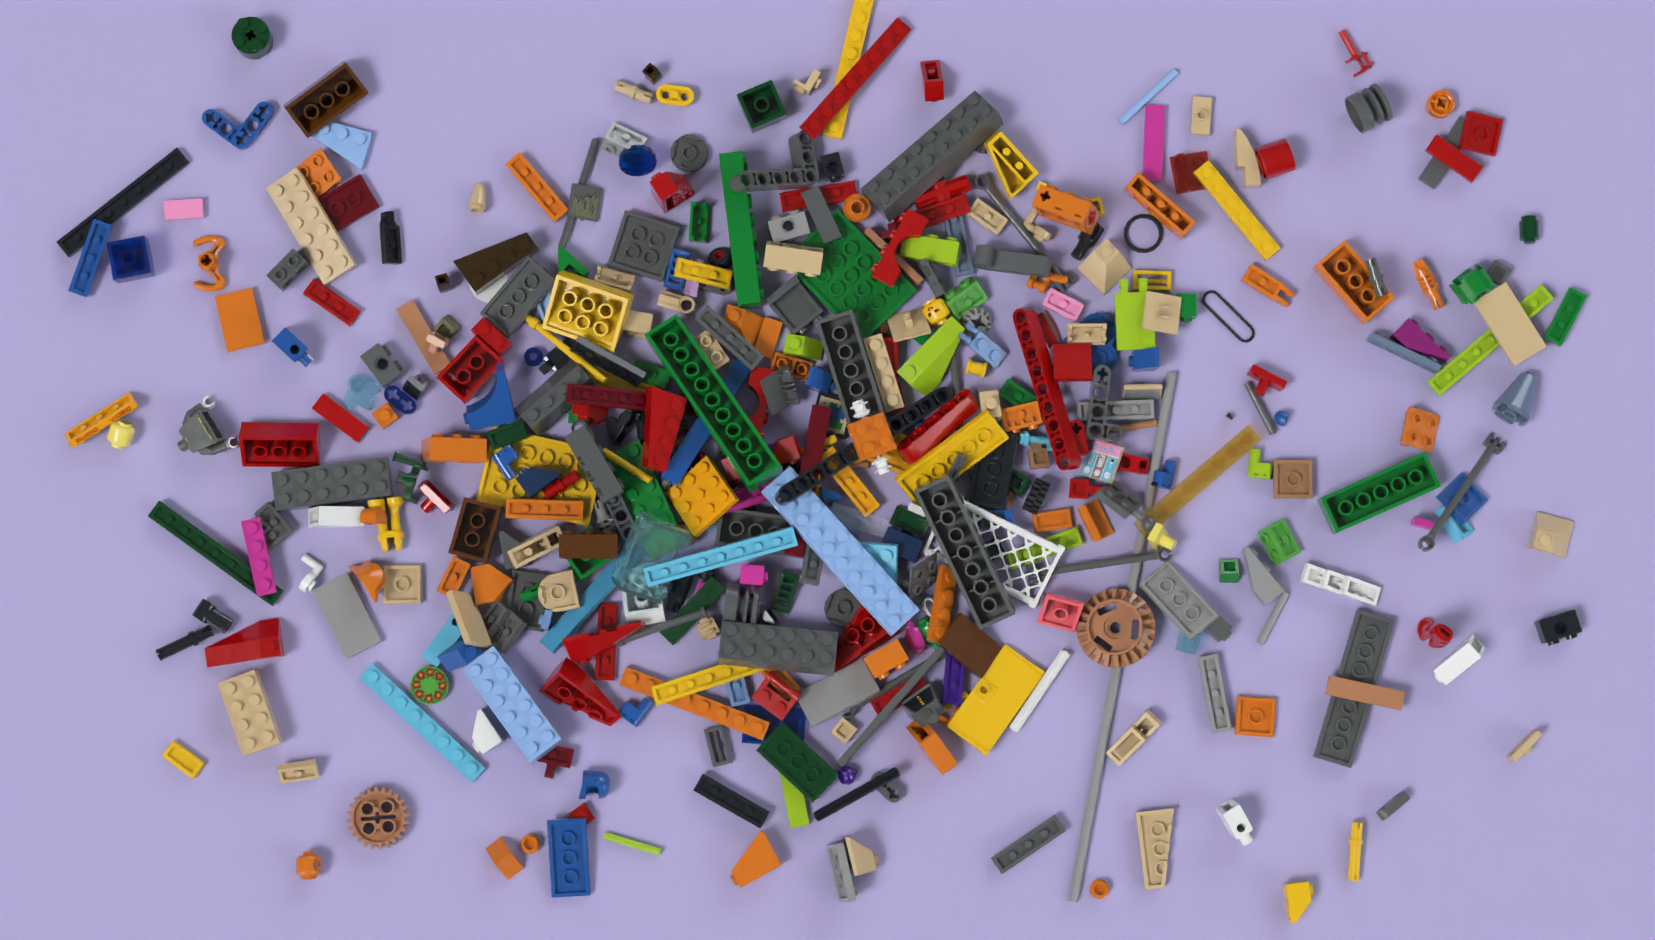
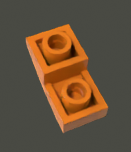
M774 352L769 369L776 371L786 365L792 370L793 378L807 381L813 363Z

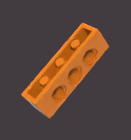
M1139 172L1124 188L1128 195L1180 240L1196 223Z

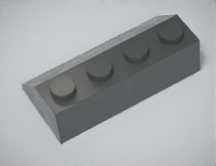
M572 359L514 408L538 436L573 406L570 403H565L567 383L596 386Z

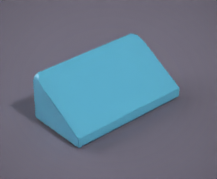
M1444 505L1435 510L1438 518L1446 508ZM1452 514L1443 525L1453 543L1464 539L1474 532L1468 520L1461 525Z

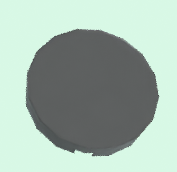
M683 135L673 142L670 157L673 165L678 170L685 173H693L700 170L706 164L708 149L700 137Z
M840 589L828 596L825 601L824 611L830 623L837 627H845L847 623H850L855 616V612L862 605L849 590Z

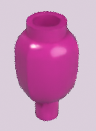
M909 619L905 623L907 627L905 639L910 650L918 654L927 650L925 647L927 642L920 629L914 626L912 620Z

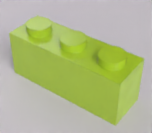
M928 234L927 237L921 236L920 238H910L903 241L899 256L904 260L917 262L926 258L931 264L958 268L962 245L960 242H957L958 239L946 237V240L939 239L937 235Z

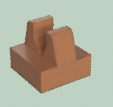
M432 331L426 338V341L431 343L428 351L433 354L438 353L440 348L444 349L448 346L450 339Z

